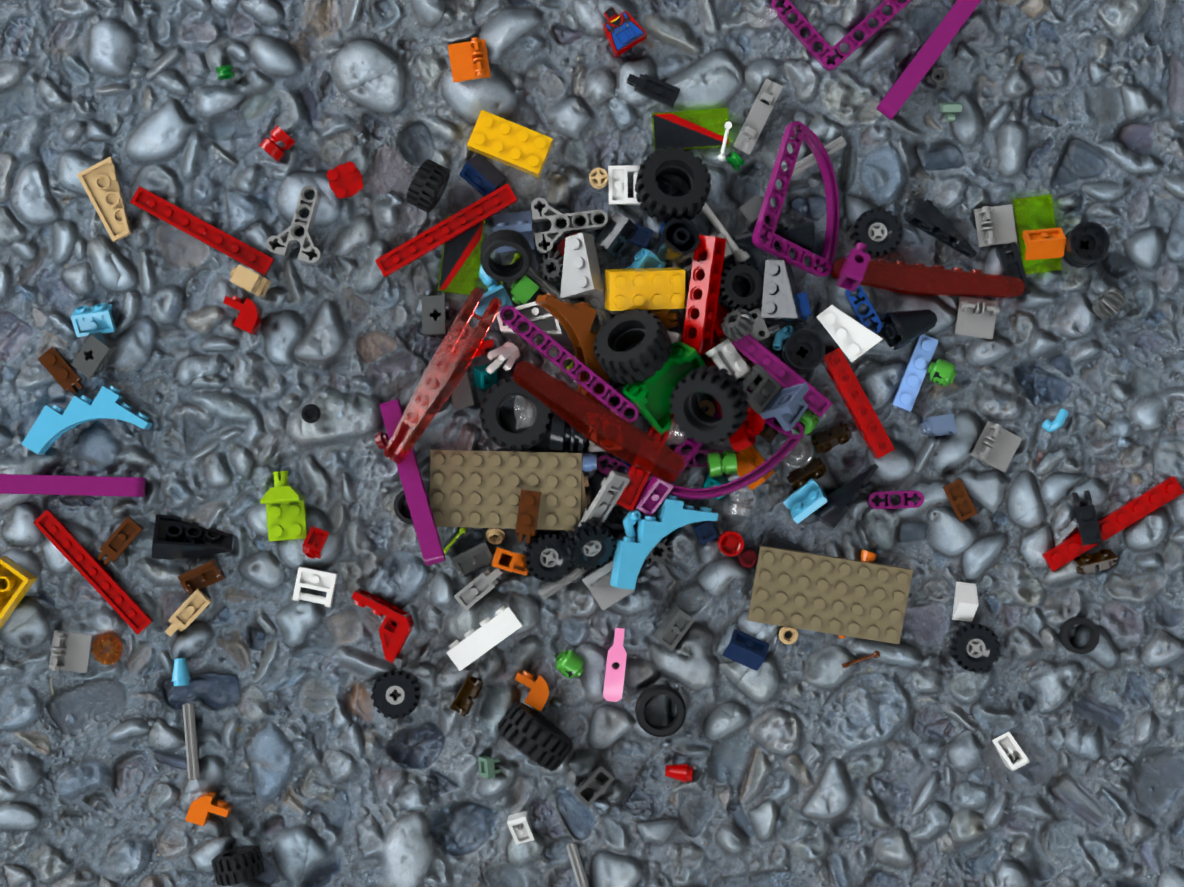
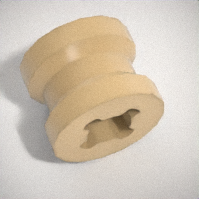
M595 168L590 172L589 182L593 188L602 189L607 185L608 174L605 169Z

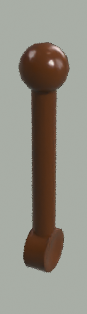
M874 651L873 654L842 663V667L846 668L873 657L878 658L880 657V652Z

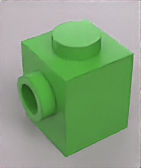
M526 275L520 281L517 279L510 287L512 289L510 293L513 296L511 299L518 306L529 303L540 291V287Z

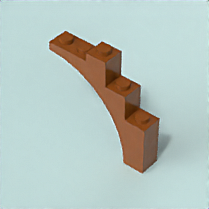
M550 293L537 296L535 303L554 316L566 331L573 345L576 358L609 384L610 377L604 372L593 350L595 337L598 333L590 330L597 310L591 308V305L586 302L571 304L567 301H560L557 299V296ZM586 372L579 375V380L582 382H586L590 378V375ZM600 384L594 388L596 394H602L605 391V387ZM578 385L574 405L589 412L600 411L602 403Z

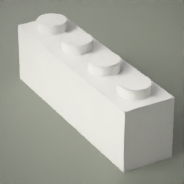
M502 606L495 611V617L492 619L487 617L479 623L481 627L477 630L470 629L464 634L465 638L462 641L455 640L448 646L450 649L446 653L459 671L523 626V623L511 606L507 608Z

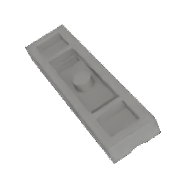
M766 78L732 147L733 149L750 156L783 88L782 85ZM761 100L768 101L769 105L761 102Z
M612 470L608 478L603 479L600 491L588 509L585 508L583 511V518L578 527L581 526L583 521L587 524L588 520H593L594 523L596 520H599L602 524L606 520L631 480L629 475Z

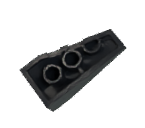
M919 198L915 202L905 219L906 222L970 259L976 256L977 252L938 208L933 206L932 201L926 198Z
M814 221L788 225L782 231L781 228L775 229V234L808 251L815 247ZM753 232L737 235L733 238L735 243L755 246L752 241ZM775 241L774 248L776 250L780 249V243L778 241Z
M876 464L870 465L826 495L828 502L814 511L812 515L828 527L835 528L849 510L847 504L852 503L858 497L860 492L858 489L860 487L863 488L868 483L878 466Z
M156 514L151 558L173 560L232 552L233 535L214 528L206 529L200 527L199 523L196 522L191 524L182 521V518L178 516Z

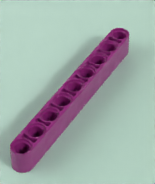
M957 0L877 106L876 110L892 120L981 0Z
M504 306L501 309L500 318L507 327L616 416L629 424L634 423L638 419L639 412L636 406L512 306ZM508 311L514 313V317L511 320L504 319V315ZM526 323L529 325V330L524 333L520 332V325ZM536 336H543L545 338L541 345L534 343ZM550 349H559V355L551 357L549 355ZM567 360H572L575 363V366L570 370L564 367V363ZM583 372L590 375L589 380L586 382L579 380V375ZM596 385H603L605 387L604 393L596 394L594 392ZM610 398H619L620 404L616 407L609 404ZM632 409L635 412V417L627 419L624 416V412Z
M397 398L379 404L424 562L426 566H431L446 561L400 401Z
M0 474V493L145 497L146 477Z

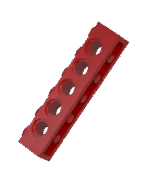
M698 235L700 243L694 251L691 265V279L689 281V293L686 302L687 308L681 342L695 349L698 354L707 355L706 353L712 349L726 239Z
M840 347L826 354L822 364L873 458L878 459L895 450Z

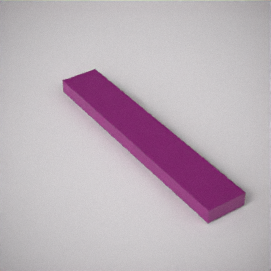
M749 333L744 336L743 340L738 339L732 342L737 350L754 364L760 365L782 387L787 388L806 382L810 389L803 399L809 406L808 408L820 418L833 404Z

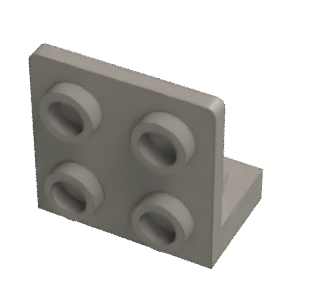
M613 559L582 578V581L589 588L602 610L607 609L634 592L632 589L615 588L610 585Z

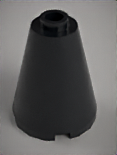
M672 218L665 224L656 250V255L660 261L668 263L696 250L700 243V238L698 236V228L693 222L686 218Z
M930 309L884 313L881 317V322H884V328L881 329L883 337L889 347H895L893 350L900 349L934 328L937 316Z

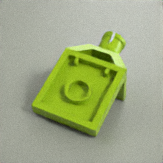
M288 471L273 472L274 487H270L260 500L261 504L266 503L269 541L304 539L308 534L305 496L294 486L289 485Z

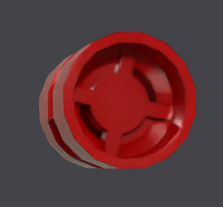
M276 125L270 132V138L266 137L259 146L279 162L285 155L284 151L289 150L296 142Z
M724 531L717 539V547L727 556H736L743 550L744 540L735 531Z

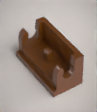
M960 477L944 485L943 489L960 522L978 514Z
M217 559L178 576L185 592L190 595L197 588L200 590L226 578Z

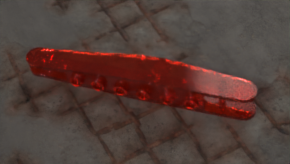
M840 258L833 263L830 274L834 279H838L846 258ZM885 259L869 260L863 280L860 285L902 294L1012 298L1021 295L1025 289L1024 282L1017 277L983 274L982 270L971 269L970 272H967L959 267L944 269V266L941 265L925 267V264L913 263V265H907L904 261L889 263Z
M480 287L473 289L427 366L384 450L386 458L396 464L402 463L410 449L457 387L501 307L502 300L500 298H493L481 317L475 314L474 311L482 298L483 289ZM471 317L479 320L475 328L468 325Z
M521 361L516 364L512 375L514 382L531 393L601 449L664 482L672 483L678 478L679 472L685 466V461L679 454L604 406L569 387L564 381H559L527 361Z

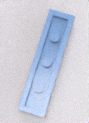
M924 334L918 337L893 400V406L911 412L939 340Z

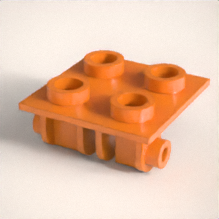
M474 37L469 42L448 45L453 83L491 77L485 39L479 40V37Z

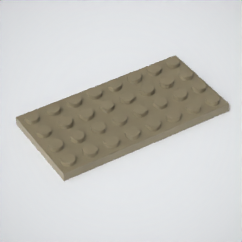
M430 451L429 500L436 527L516 529L522 489L541 492L537 529L574 530L573 527L575 525L578 526L582 520L583 453Z
M760 545L747 620L900 644L913 569Z

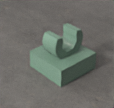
M939 102V111L945 112L944 118L947 122L955 121V112H962V104L959 102Z
M488 756L478 757L479 776L488 779L495 778V773L501 772V769L494 768V764L500 762V759Z

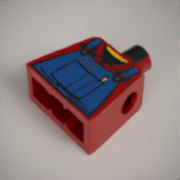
M612 7L604 12L608 22L603 25V30L615 58L646 39L647 33L627 11L618 15Z

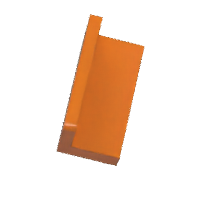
M1061 227L1023 231L1022 238L1026 245L1024 256L1026 261L1061 258L1064 256L1067 238Z
M753 445L736 454L737 474L741 478L765 462ZM771 470L754 483L748 485L749 489L753 490L765 482L774 471Z

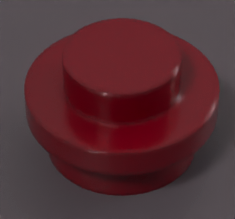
M384 431L378 432L374 437L378 448H390L388 434Z
M749 548L742 550L739 554L740 564L746 568L756 565L757 553Z

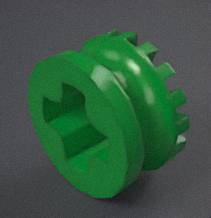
M222 65L217 67L216 72L219 73L217 78L220 80L233 78L235 76L234 72H232L233 66L225 65L224 67Z
M732 152V156L727 157L726 160L738 171L740 169L739 166H743L745 163L737 153Z

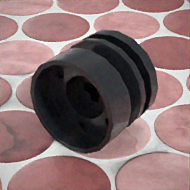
M1089 221L1078 224L1065 235L1067 240L1062 258L1070 266L1076 268H1086L1107 253L1110 245L1109 234L1099 223Z
M811 330L794 332L783 343L780 350L781 361L797 374L811 372L822 362L825 356V345L822 338ZM799 350L805 353L803 357H801V355H797V352Z
M553 411L550 450L563 451L565 443H569L570 452H573L574 444H578V453H583L588 433L586 413L581 414V421H576L577 412L573 413L571 420H567L566 411Z

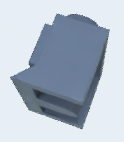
M954 414L922 418L923 422L920 423L922 434H928L929 437L945 434L948 436L957 435Z

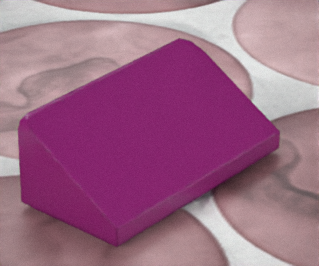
M655 472L644 486L635 507L645 514L652 516L674 486Z

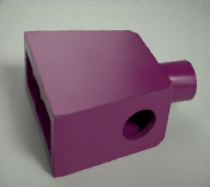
M858 242L855 249L852 248L848 253L835 284L836 286L854 292L860 285L870 259V255L866 253L868 249L866 244Z

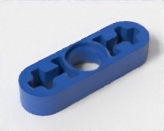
M859 285L855 289L859 291L857 297L859 299L863 297L864 301H860L856 305L854 304L857 301L856 297L849 294L852 291L845 290V296L859 322L868 328L870 326L869 321L866 320L864 322L863 319L872 314L873 317L870 320L872 323L877 324L875 333L878 334L882 329V323L863 288ZM861 304L867 305L869 309L866 315H861L858 311Z

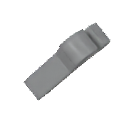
M307 185L302 188L291 226L279 235L271 236L267 239V249L273 254L288 258L292 245L300 243L301 248L298 255L300 262L310 265L322 263L323 253L317 248L311 234L321 200V195L315 187ZM314 191V198L307 200V193ZM308 209L310 211L309 216L302 218V211ZM299 228H304V234L297 237L296 231ZM279 243L283 247L274 248L273 244ZM315 252L317 254V257H313L312 259L307 254H314Z
M536 198L531 204L533 223L547 221L551 224L549 231L534 233L536 248L541 255H548L549 251H553V246L565 234L600 230L608 223L607 213L599 209L562 214L549 206L543 198ZM538 204H542V207H545L542 208L541 217L540 212H538V209H535L538 207ZM597 215L604 217L605 221L602 224L595 223L594 218ZM577 218H584L586 223L583 226H577L575 220ZM559 220H564L567 225L565 228L559 229L556 223ZM543 237H545L546 243L550 245L547 246V250L539 247L543 244Z

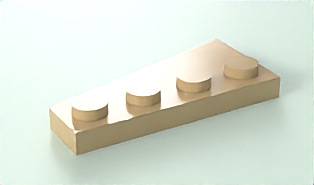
M110 156L78 173L77 176L112 241L117 242L132 234L113 158Z

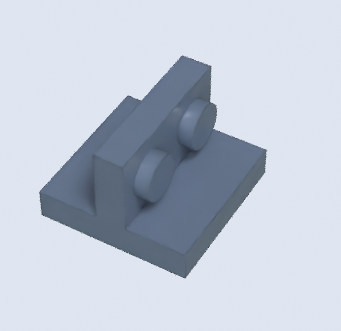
M531 211L493 215L494 232L501 229L519 232L527 239L531 250H535ZM502 246L496 249L497 254L518 252L516 248L510 246Z
M806 382L780 389L760 413L763 419L775 417L785 432L792 430L809 407L803 399L810 389Z

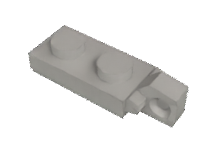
M496 568L490 572L487 569L454 596L455 599L467 611L496 587L495 585L499 583L496 578L503 571Z

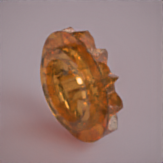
M112 634L101 635L92 644L91 653L95 657L94 660L101 664H113L122 656V643L119 638ZM103 645H104V646H110V645H112L111 648L109 649L110 654H109V653L101 654L102 651L104 650Z

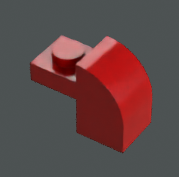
M234 295L232 298L226 296L223 303L240 311L233 325L255 335L262 318L259 306L249 298H246L244 304H242L244 300Z

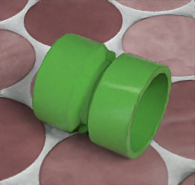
M735 450L723 451L722 454L718 452L707 453L710 478L720 477L722 473H725L726 476L738 473Z

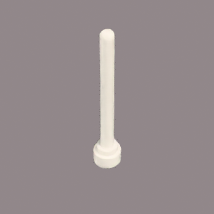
M705 203L702 211L718 233L725 234L735 254L733 255L734 261H747L750 255L747 251H743V249L737 246L708 204Z

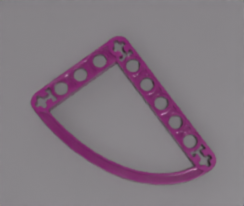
M772 0L771 10L825 70L832 71L912 0H906L904 3H900L897 0H885L832 48L789 0ZM776 1H778L779 3L781 1L784 2L783 8L785 10H787V8L790 9L785 13L784 16L782 15L784 10L782 9V7H776ZM889 6L892 9V14L888 16L883 14L882 8ZM795 14L798 21L792 24L788 22L787 16ZM876 19L878 27H869L868 20ZM807 28L810 31V36L807 38L802 37L800 30ZM856 31L862 32L864 39L857 41L854 38V33ZM815 42L821 43L823 50L820 52L814 51L813 44ZM841 44H847L850 47V51L842 53L839 47ZM837 54L838 57L834 60L833 64L828 65L826 63L827 57L831 59Z
M796 121L789 123L785 128L752 235V241L756 247L816 277H825L831 272L838 240L839 196L837 182L829 155L819 138L809 127ZM803 140L809 146L818 162L825 188L827 217L822 257L774 233ZM788 143H790L793 148L791 154L787 151ZM783 161L787 164L786 171H783L781 167ZM777 179L782 183L781 189L776 187ZM771 197H774L776 200L775 207H772L770 204ZM766 215L771 219L769 226L765 223ZM775 241L780 243L779 251H776L774 248ZM791 248L795 251L793 259L789 255ZM805 256H808L810 260L808 266L804 263Z
M713 399L711 402L715 406L716 402L715 399ZM715 406L714 417L721 418L719 410ZM775 417L766 419L765 423L787 437L788 440L775 454L756 469L741 478L723 485L704 489H691L673 484L705 442L698 443L694 438L690 439L687 436L683 438L658 471V474L665 478L668 474L665 471L666 469L674 474V476L669 474L667 477V481L674 486L669 494L679 498L710 499L724 496L754 483L781 463L803 438L804 428L797 422L792 429L798 428L799 435L795 434L793 436L792 430L785 432L782 426H777L774 423ZM689 445L692 447V452L690 454H683L681 452L682 447ZM674 460L681 463L680 468L677 470L670 468V463Z

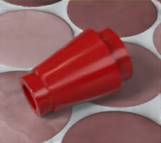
M689 764L666 765L665 776L685 783L687 781L692 782L694 766H689Z

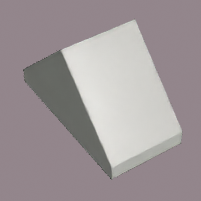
M956 581L952 620L972 622L979 605L976 584Z
M1009 731L992 740L1005 766L1011 771L1030 762Z
M527 811L508 816L507 824L516 845L534 840Z

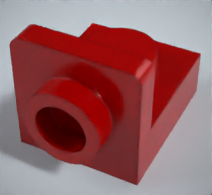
M311 526L302 545L303 553L309 558L315 559L316 557L321 559L322 550L330 533Z

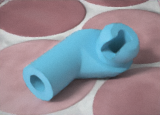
M480 265L479 277L484 285L492 286L496 284V279L494 280L489 277L483 270L482 265Z
M785 325L776 332L772 346L774 350L780 351L783 342L794 333L792 325Z
M1060 409L1055 420L1052 422L1049 419L1045 420L1042 428L1046 429V432L1057 430L1063 426L1069 412L1065 409Z
M638 510L629 511L623 519V526L627 537L636 536L634 525L641 518V513Z

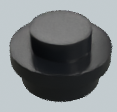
M308 404L302 409L301 415L307 423H315L320 419L321 411L318 406Z

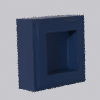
M636 223L639 229L629 242L646 249L654 230Z
M706 521L693 527L701 545L718 538L712 521Z

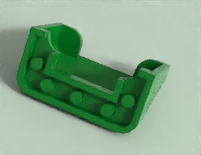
M680 341L672 343L667 363L663 364L664 367L660 371L655 372L656 375L646 378L643 382L628 383L623 389L627 399L636 406L642 416L661 435L671 428L672 419L670 415L672 413L670 412V406L672 403H670V396L673 394V388L691 370L706 365L695 349Z

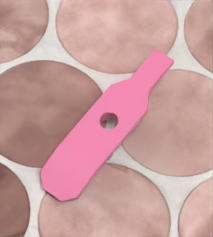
M615 627L614 643L607 654L603 697L611 702H617L622 699L627 652L623 646L625 628ZM614 662L619 663V667L614 668L612 664Z

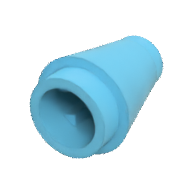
M186 658L174 659L171 682H173L174 687L189 685L191 677Z

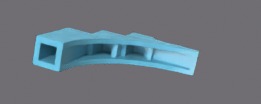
M112 385L110 387L102 386L94 401L85 395H74L65 411L55 404L53 406L45 405L21 445L38 455H44L51 445L65 432L77 425L92 420L118 419L149 430L153 423L148 420L150 417L144 413L139 412L137 414L134 412L131 405L125 402L121 404L125 398L120 394L121 390Z
M667 495L658 507L656 517L645 515L644 519L640 518L637 521L635 538L623 536V539H616L617 548L614 552L610 585L615 588L635 590L637 577L644 560L665 536L675 529L690 523L717 521L718 513L712 512V508L700 507V510H696L694 506L685 505L684 501L677 500V496Z

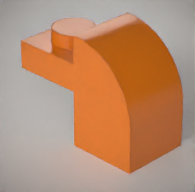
M501 547L496 548L491 566L527 576L528 573L525 568L526 565L523 563L525 555Z
M519 670L514 680L531 688L524 703L542 711L549 696L547 679L541 673L534 679L532 673L526 670L523 672Z
M207 792L193 801L188 809L185 821L204 826L208 823L211 813L228 817L232 812L233 806L229 805V802L218 799L216 801V792Z

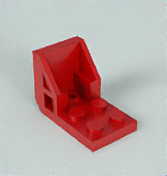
M359 588L354 591L351 597L355 600L354 603L363 608L368 606L372 609L371 612L382 617V615H385L379 628V634L385 660L393 663L398 658L414 626L412 615Z

